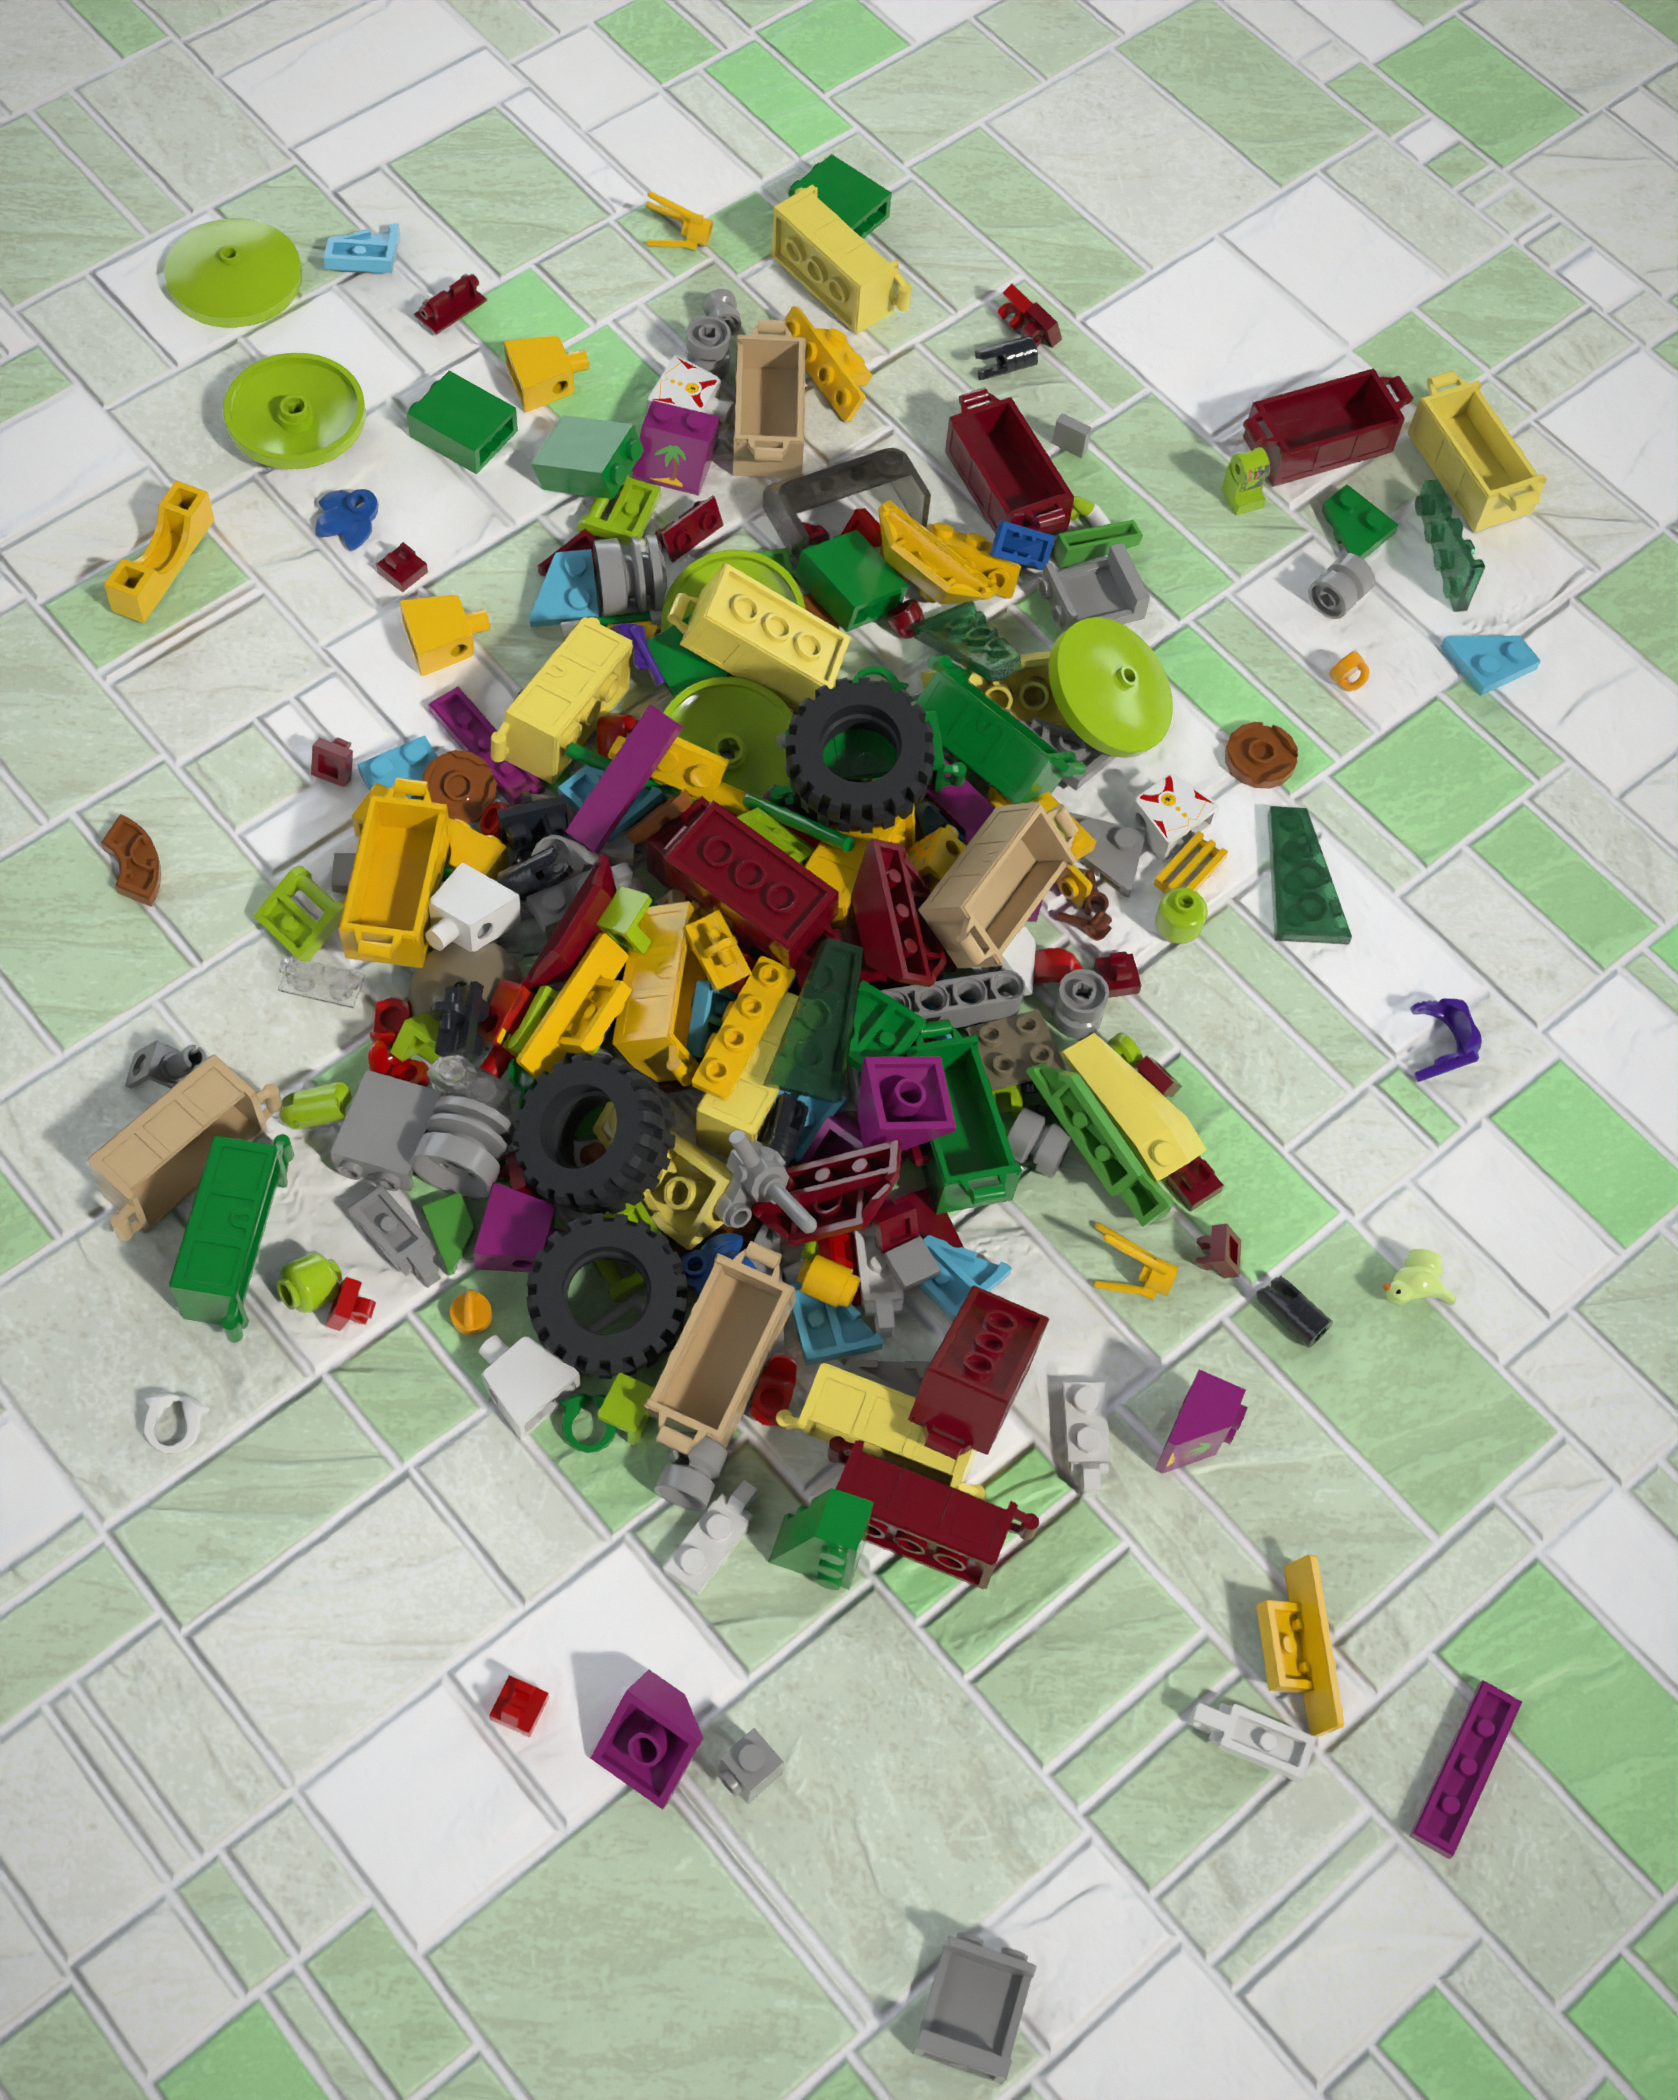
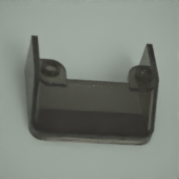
M885 448L867 451L771 483L763 491L762 506L785 548L788 547L789 555L797 567L802 550L809 546V534L800 521L798 513L891 483L909 515L926 528L931 493L905 452L897 448Z

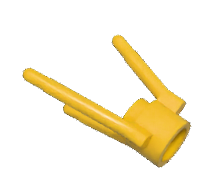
M648 192L647 196L663 206L647 202L646 207L682 222L681 236L686 237V240H647V246L687 248L696 251L698 245L707 246L713 228V220L704 218V215L691 212L654 192Z
M1099 1222L1095 1223V1229L1104 1234L1103 1239L1105 1242L1143 1263L1138 1280L1144 1282V1286L1096 1280L1093 1282V1287L1141 1295L1151 1300H1154L1157 1292L1167 1296L1179 1266L1151 1254Z

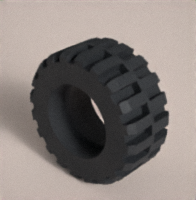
M859 676L858 683H849L846 677L836 680L835 688L829 689L827 685L821 686L815 690L814 701L811 698H806L799 705V715H793L789 724V735L786 736L787 776L790 778V788L794 796L801 798V807L808 814H812L815 811L818 822L827 827L832 821L838 823V831L850 833L851 827H861V834L873 833L874 825L881 824L884 830L895 826V818L897 816L905 820L913 813L914 804L922 802L926 795L927 785L931 783L935 754V745L933 744L934 733L931 723L925 722L926 713L921 705H911L912 696L908 692L900 689L896 693L892 691V683L882 679L879 685L870 683V677ZM867 729L881 734L891 742L896 750L897 760L895 766L879 779L861 783L851 782L838 777L825 765L823 759L824 748L832 738L844 731Z
M588 1053L577 1054L572 1057L573 1062L563 1059L553 1065L554 1071L551 1073L544 1071L536 1079L538 1084L534 1090L529 1088L523 1097L527 1101L523 1110L518 1109L515 1122L519 1123L518 1131L513 1132V1145L519 1147L520 1150L515 1153L518 1167L525 1170L523 1171V1177L527 1183L536 1188L537 1193L546 1199L576 1212H584L589 1215L603 1213L604 1215L606 1212L611 1214L620 1213L626 1209L625 1203L635 1206L645 1198L643 1192L646 1189L653 1191L659 1184L660 1180L657 1176L662 1169L667 1171L671 1159L667 1158L669 1149H674L676 1136L670 1133V1128L676 1125L674 1113L667 1109L670 1106V1101L665 1092L658 1089V1084L651 1077L618 1058L614 1059L606 1054L596 1053L593 1056ZM612 1102L616 1110L617 1125L611 1145L597 1161L588 1166L578 1168L573 1156V1140L580 1122L595 1107Z
M603 1213L590 1214V1220L580 1222L577 1218L567 1223L568 1228L563 1232L555 1231L547 1239L548 1245L544 1250L539 1249L533 1260V1270L528 1274L527 1308L533 1328L543 1347L562 1359L563 1363L575 1368L579 1374L588 1376V1374L599 1375L600 1379H612V1376L618 1375V1373L630 1376L636 1374V1370L644 1366L648 1368L656 1363L658 1357L664 1351L668 1352L674 1344L678 1331H681L687 1308L686 1274L683 1272L682 1262L677 1252H673L669 1246V1240L661 1232L659 1234L653 1232L650 1224L640 1219L637 1223L628 1220V1215L615 1213V1218L603 1217ZM617 1259L629 1263L640 1273L647 1288L646 1307L641 1317L633 1326L617 1334L603 1335L585 1329L575 1320L568 1305V1290L573 1277L582 1267L596 1260Z

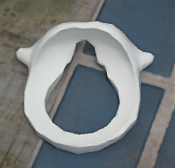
M164 1393L145 1398L144 1403L148 1406V1411L144 1422V1435L149 1445L155 1450L165 1454H178L189 1449L196 1442L201 1416L208 1413L210 1409L191 1396L179 1397L172 1393ZM173 1402H183L182 1408L187 1422L185 1438L176 1445L167 1446L161 1444L154 1434L156 1419Z

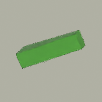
M1134 520L1060 533L1056 538L1051 555L1059 569L1108 555L1112 545L1123 543L1126 549L1140 544L1143 534Z

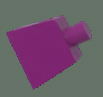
M493 1183L474 1250L475 1269L532 1272L534 1267L533 1260L539 1249L544 1250L548 1245L547 1239L555 1231L559 1233L564 1231L553 1228L555 1207L550 1203L517 1190Z

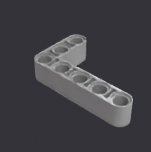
M1002 970L935 981L930 987L911 985L881 990V992L926 1019V1022L949 1019L951 1026L959 1028L1017 1015L1025 992V981L1017 972ZM1006 992L1013 997H1004L999 993ZM858 994L845 997L840 1001L837 1008L835 1033L852 1101L858 1109L861 1072L847 1064L853 1023L849 1022L847 1018L855 1017ZM961 999H970L973 1000L975 1003L968 1004L963 1002ZM924 1005H932V1006H935L937 1009H936V1010H928V1009L924 1008L923 1006H924Z

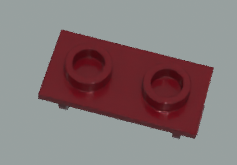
M464 274L461 276V279L449 286V291L443 290L429 300H424L419 311L414 313V317L437 335L487 302V298L477 291L476 287L479 286L478 278L474 274Z
M712 495L702 502L696 501L692 508L678 517L679 520L677 522L672 521L663 529L656 530L655 535L659 548H666L670 561L672 563L724 526L715 496Z

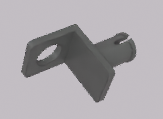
M156 1040L135 1052L125 1087L132 1089L150 1079L171 1089L207 1059L206 1053L201 1047L195 1050L196 1045L194 1044L179 1051ZM145 1059L144 1066L142 1067L141 1071L138 1073L139 1067H140L141 1063L143 1062V1060Z

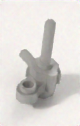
M742 1130L733 1131L729 1136V1141L734 1150L731 1151L726 1165L733 1178L725 1193L715 1204L714 1210L718 1218L728 1227L741 1228L750 1221L752 1216L751 1207L755 1202H771L777 1204L804 1233L814 1232L817 1228L816 1220L785 1189L789 1175L784 1167L786 1163L777 1151L763 1146L759 1141H749Z

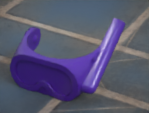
M617 624L612 628H608L632 640L633 664L637 669H647L656 686L665 682L649 650L644 626L638 624Z
M1442 998L1439 1002L1437 1000L1433 1002L1428 1000L1427 1002L1422 1001L1411 1006L1410 1010L1413 1015L1426 1014L1444 1022L1452 1031L1457 1045L1456 1053L1443 1055L1434 1061V1065L1415 1072L1417 1082L1479 1060L1478 1052L1481 1048L1482 1038L1472 1019L1469 1007L1464 1000Z

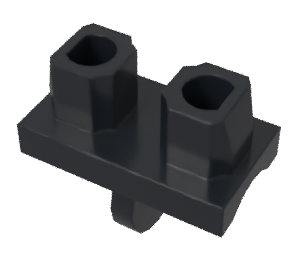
M524 791L520 793L521 804L497 810L500 839L503 844L509 843L515 852L529 849L533 845L532 837L545 834L546 837L560 835L567 838L565 831L568 828V816L564 795L533 801L530 792Z
M474 981L463 987H445L443 1001L431 1004L430 1016L440 1021L435 1053L442 1058L454 1055L468 1058L479 1056L483 1053L485 1040L476 1032L478 1023L484 1022L489 1016L490 1004L482 998L484 986L479 982Z

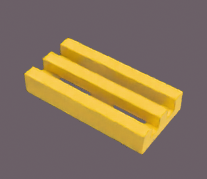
M1198 831L1158 874L1153 885L1165 894L1171 889L1179 888L1209 855L1212 857L1211 861L1186 887L1197 891L1227 858L1229 851L1223 847L1219 850L1215 847V841L1210 839L1207 842L1203 839L1204 834ZM1197 848L1201 849L1170 884H1167L1168 879Z

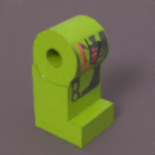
M1261 447L1255 448L1250 452H1240L1232 455L1228 464L1221 491L1235 515L1264 508L1266 498L1262 493L1265 477L1270 474V463L1266 452Z

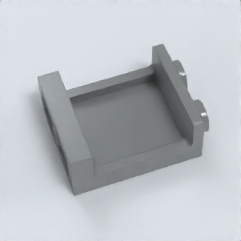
M1123 543L1110 546L1107 560L1056 572L1052 562L1044 564L1042 578L1038 582L1042 598L1047 599L1052 608L1053 621L1057 627H1061L1063 632L1078 621L1091 617L1107 618L1121 624L1145 619L1150 596Z
M366 1070L330 1152L334 1168L342 1176L349 1179L359 1180L360 1178L375 1181L378 1185H383L386 1190L398 1191L402 1189L411 1191L414 1184L412 1178L414 1170L410 1160L420 1138L428 1133L427 1122L433 1115L436 1102L443 1097L442 1091Z
M958 1932L957 1937L948 1936L944 1942L912 2054L1003 2084L1009 2073L1012 2062L1010 2057L1030 1983L1035 1975L1037 1965L1027 1962L1028 1955L1021 1951L1002 1947L1001 1952H997L983 1947L984 1940Z

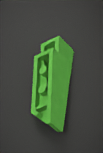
M1045 1063L1029 1067L1026 1070L1027 1074L1109 1195L1114 1197L1120 1194L1142 1227L1165 1218L1173 1206L1172 1201L1146 1174V1171L1079 1073L1051 1068Z

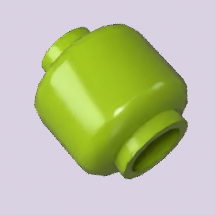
M1183 887L1171 889L1164 894L1155 915V925L1159 934L1166 940L1179 944L1192 942L1203 930L1207 919L1208 907L1205 899L1198 892Z
M317 1252L308 1253L283 1266L280 1272V1279L277 1281V1290L287 1308L290 1310L296 1309L300 1313H311L334 1301L338 1296L342 1273L338 1264L333 1259L327 1260Z

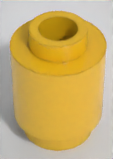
M817 1254L813 1261L805 1259L796 1282L802 1284L800 1292L835 1308L839 1305L849 1308L861 1278L853 1275L852 1269Z

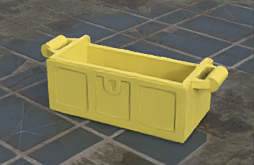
M815 186L798 188L795 191V195L774 206L771 256L853 333L857 335L892 314L895 307L900 311H907L910 308L912 286L905 282L898 272L899 263L896 260L890 263L886 261L862 237L841 220L835 212L818 199V189Z
M1452 370L1427 379L1430 396L1419 399L1407 434L1473 532L1532 514L1536 505L1540 502V495L1547 482V478L1543 474L1538 475L1523 454L1522 449L1516 444L1499 416L1496 415L1481 393L1482 384L1479 380L1467 383ZM1453 384H1456V385H1457V386H1455V387L1448 388V389H1445V390H1442V391H1439V392L1437 391V389H1440V388H1443V387H1446V386H1449V385H1453Z
M727 563L723 564L702 589L699 598L678 593L667 617L668 621L674 624L683 634L680 645L737 678L751 680L768 688L790 709L799 713V705L806 698L815 700L816 689L823 685H827L829 689L836 687L835 681L851 639L849 635ZM689 604L694 609L688 624L682 622V619Z
M582 618L505 711V720L498 732H494L491 735V759L495 762L505 760L550 784L555 783L573 760L566 756L569 744L573 742L583 747L595 733L599 717L610 713L629 690L633 649L632 640L600 625V621L597 618Z
M790 992L785 994L729 1099L723 1101L706 1092L696 1108V1146L728 1160L731 1151L734 1150L729 1141V1136L733 1131L742 1130L749 1141H757L771 1115L774 1101L795 1062L799 1063L806 1048H812L819 1040L825 1026L831 1023L833 1002L829 998H821L815 1004Z
M823 1363L819 1366L799 1419L788 1410H781L776 1416L777 1423L786 1430L794 1428L828 1443L834 1436H841L846 1442L850 1443L861 1440L865 1442L864 1453L984 1501L986 1499V1491L981 1485L975 1484L970 1486L966 1484L978 1451L971 1449L969 1452L959 1455L957 1460H954L925 1447L924 1427L908 1420L916 1399L910 1395Z

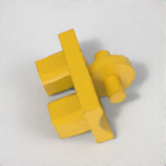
M720 910L682 928L714 992L752 974L737 945L738 942L729 930Z

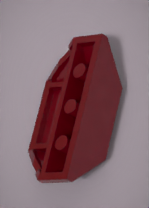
M872 838L867 842L851 894L866 965L898 982L930 987L935 983L937 976L946 963L942 944L918 911L931 893L918 870L906 858L908 853L902 844Z
M603 854L600 855L527 976L521 984L535 996L540 986L545 985L555 991H561L599 933H604L596 924L617 892L608 857Z
M899 1140L785 1168L789 1175L785 1189L817 1222V1228L812 1233H804L777 1204L771 1202H755L751 1207L752 1215L790 1246L866 1229L879 1212L900 1177L902 1144Z

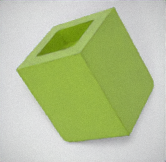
M620 886L596 925L620 947L644 955L652 941L638 927V923L651 904L652 899L646 893Z
M427 1012L405 1020L390 1051L391 1054L401 1061L419 1054L440 1070L448 1068L454 1057L442 1058L435 1053L440 1022L432 1018Z
M618 1373L598 1412L599 1420L627 1432V1442L636 1446L650 1419L644 1405L647 1398H651L655 1388L623 1373Z

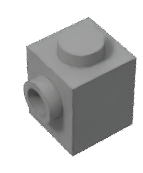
M753 1728L720 1757L719 1770L721 1773L718 1776L732 1795L736 1797L740 1794L749 1804L782 1775L784 1762L759 1732Z

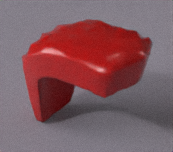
M608 713L599 717L596 726L598 754L608 758L609 751L618 736L626 738L627 733H631L638 723V719L629 714Z
M1045 948L1035 950L1033 985L1050 982L1060 983L1066 974L1074 970L1083 969L1076 956L1065 949Z
M387 998L377 1002L374 1030L370 1032L372 1042L381 1040L388 1049H392L405 1020L412 1018L411 1004L399 998Z
M376 1040L370 1046L368 1053L370 1071L424 1087L429 1085L430 1069L425 1062L412 1059L401 1061L390 1053V1050L381 1040Z
M782 1354L774 1355L761 1374L750 1405L749 1414L762 1425L780 1426L776 1421L778 1412L789 1409L798 1371V1364L793 1358Z

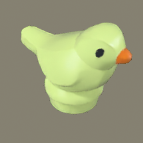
M1412 1249L1409 1257L1405 1259V1267L1397 1271L1393 1277V1282L1383 1284L1387 1300L1395 1305L1406 1304L1411 1300L1438 1298L1447 1304L1453 1305L1457 1297L1445 1288L1439 1277L1443 1271L1441 1266L1442 1257L1426 1249Z

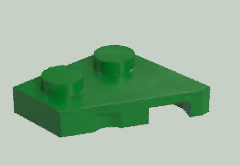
M1347 484L1327 499L1322 508V513L1327 523L1333 527V535L1337 543H1342L1347 553L1358 555L1362 559H1365L1392 537L1399 525Z
M862 980L859 985L847 1064L862 1073V1063L865 1057H902L924 1030L926 1019Z

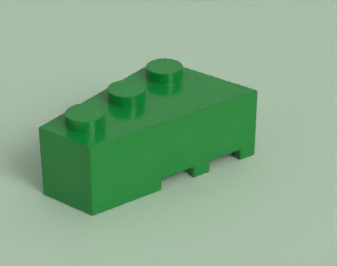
M830 1488L813 1498L810 1507L801 1505L798 1507L796 1515L791 1513L784 1515L768 1563L815 1578V1582L826 1589L840 1590V1587L850 1590L866 1542L874 1502Z

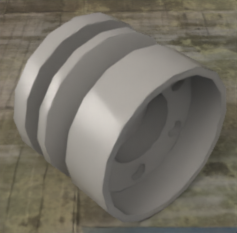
M656 535L645 536V552H641L638 537H631L629 554H623L617 538L594 541L595 574L602 616L626 615L628 598L635 597L640 613H645L647 610L646 596L649 595L651 596L653 609L655 611H662L667 590V576L664 556L658 546Z
M460 1096L441 1097L436 1102L433 1115L427 1122L428 1133L420 1138L410 1160L412 1169L421 1179L446 1193L453 1195L460 1192L462 1198L469 1199L486 1198L490 1194L492 1185L495 1183L500 1172L498 1162L505 1158L508 1153V1146L513 1142L515 1127L507 1117L482 1102Z

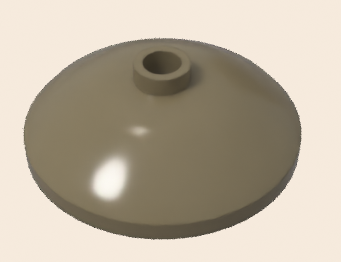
M451 942L441 951L436 949L430 951L425 957L423 968H416L409 989L412 1017L424 1012L430 1014L431 1004L443 1001L445 987H459L462 984L469 985L471 982L477 981L484 986L482 998L490 1003L502 979L521 984L524 980V975L515 959L494 942H490L475 952H469L456 943ZM485 1045L483 1047V1052L489 1050Z

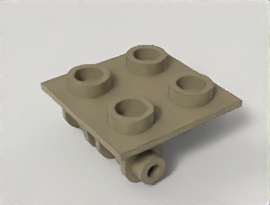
M1039 1009L966 1028L968 1036L977 1035L978 1051L992 1091L1032 1081L1026 1070L1029 1067L1042 1063L1047 1064L1051 1068L1067 1071Z

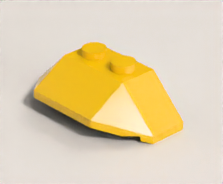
M891 500L882 503L878 508L885 561L892 565L891 567L904 581L909 579L919 587L918 593L927 601L933 604L937 601L940 605L986 600L991 599L1001 589Z

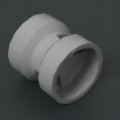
M716 289L706 294L702 303L706 316L718 317L725 321L730 328L731 336L737 333L741 328L742 322L739 312L736 310L737 303L734 294L727 289Z

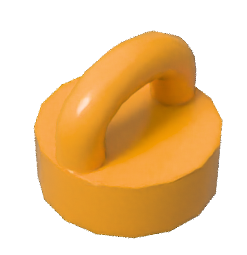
M1352 651L1330 670L1329 676L1342 689L1351 692L1358 690L1366 683L1370 670L1357 651ZM1359 669L1361 671L1359 678L1349 683L1347 679Z
M469 1289L466 1293L458 1296L450 1308L451 1322L454 1328L461 1334L468 1336L484 1332L492 1320L491 1304L488 1299L482 1294L476 1293L474 1289Z

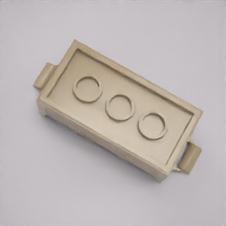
M758 319V325L754 328L751 335H737L733 476L802 479L806 338L792 337L786 326V320ZM762 334H782V335H762Z
M1040 802L997 806L918 911L957 968L1001 966L1004 962L1002 954L1024 927L1025 922L1041 900L1048 894L1047 892L1065 867L1073 866L1077 861L1070 849L1073 844L1074 835L1077 834L1079 829L1063 804L1057 805L1047 812ZM1052 819H1054L1057 825L1059 826L1060 830L1066 837L1065 839Z
M213 1054L92 1154L87 1162L103 1196L120 1211L115 1213L110 1220L118 1239L128 1241L139 1230L143 1234L147 1233L198 1189L212 1139L215 1136L253 1142L267 1130L266 1122L273 1113L280 1111L283 1106L278 1087L274 1084H267L263 1087L262 1091L256 1094L253 1088L219 1057ZM263 1101H265L267 1107L264 1110L261 1107Z
M753 1241L733 1260L717 1253L714 1267L691 1310V1315L674 1350H672L668 1358V1362L651 1398H647L644 1405L649 1417L658 1420L659 1432L656 1441L686 1455L704 1437L714 1440L727 1449L796 1302L795 1288L779 1281V1263L782 1254ZM744 1257L774 1269L772 1276L742 1264ZM664 1424L669 1425L682 1432L696 1433V1436L693 1439L665 1426Z

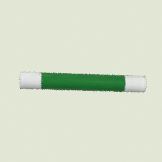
M647 610L645 613L633 612L626 615L596 618L600 621V625L606 628L609 624L652 621L653 624L662 623V611ZM580 620L561 622L562 636H568Z

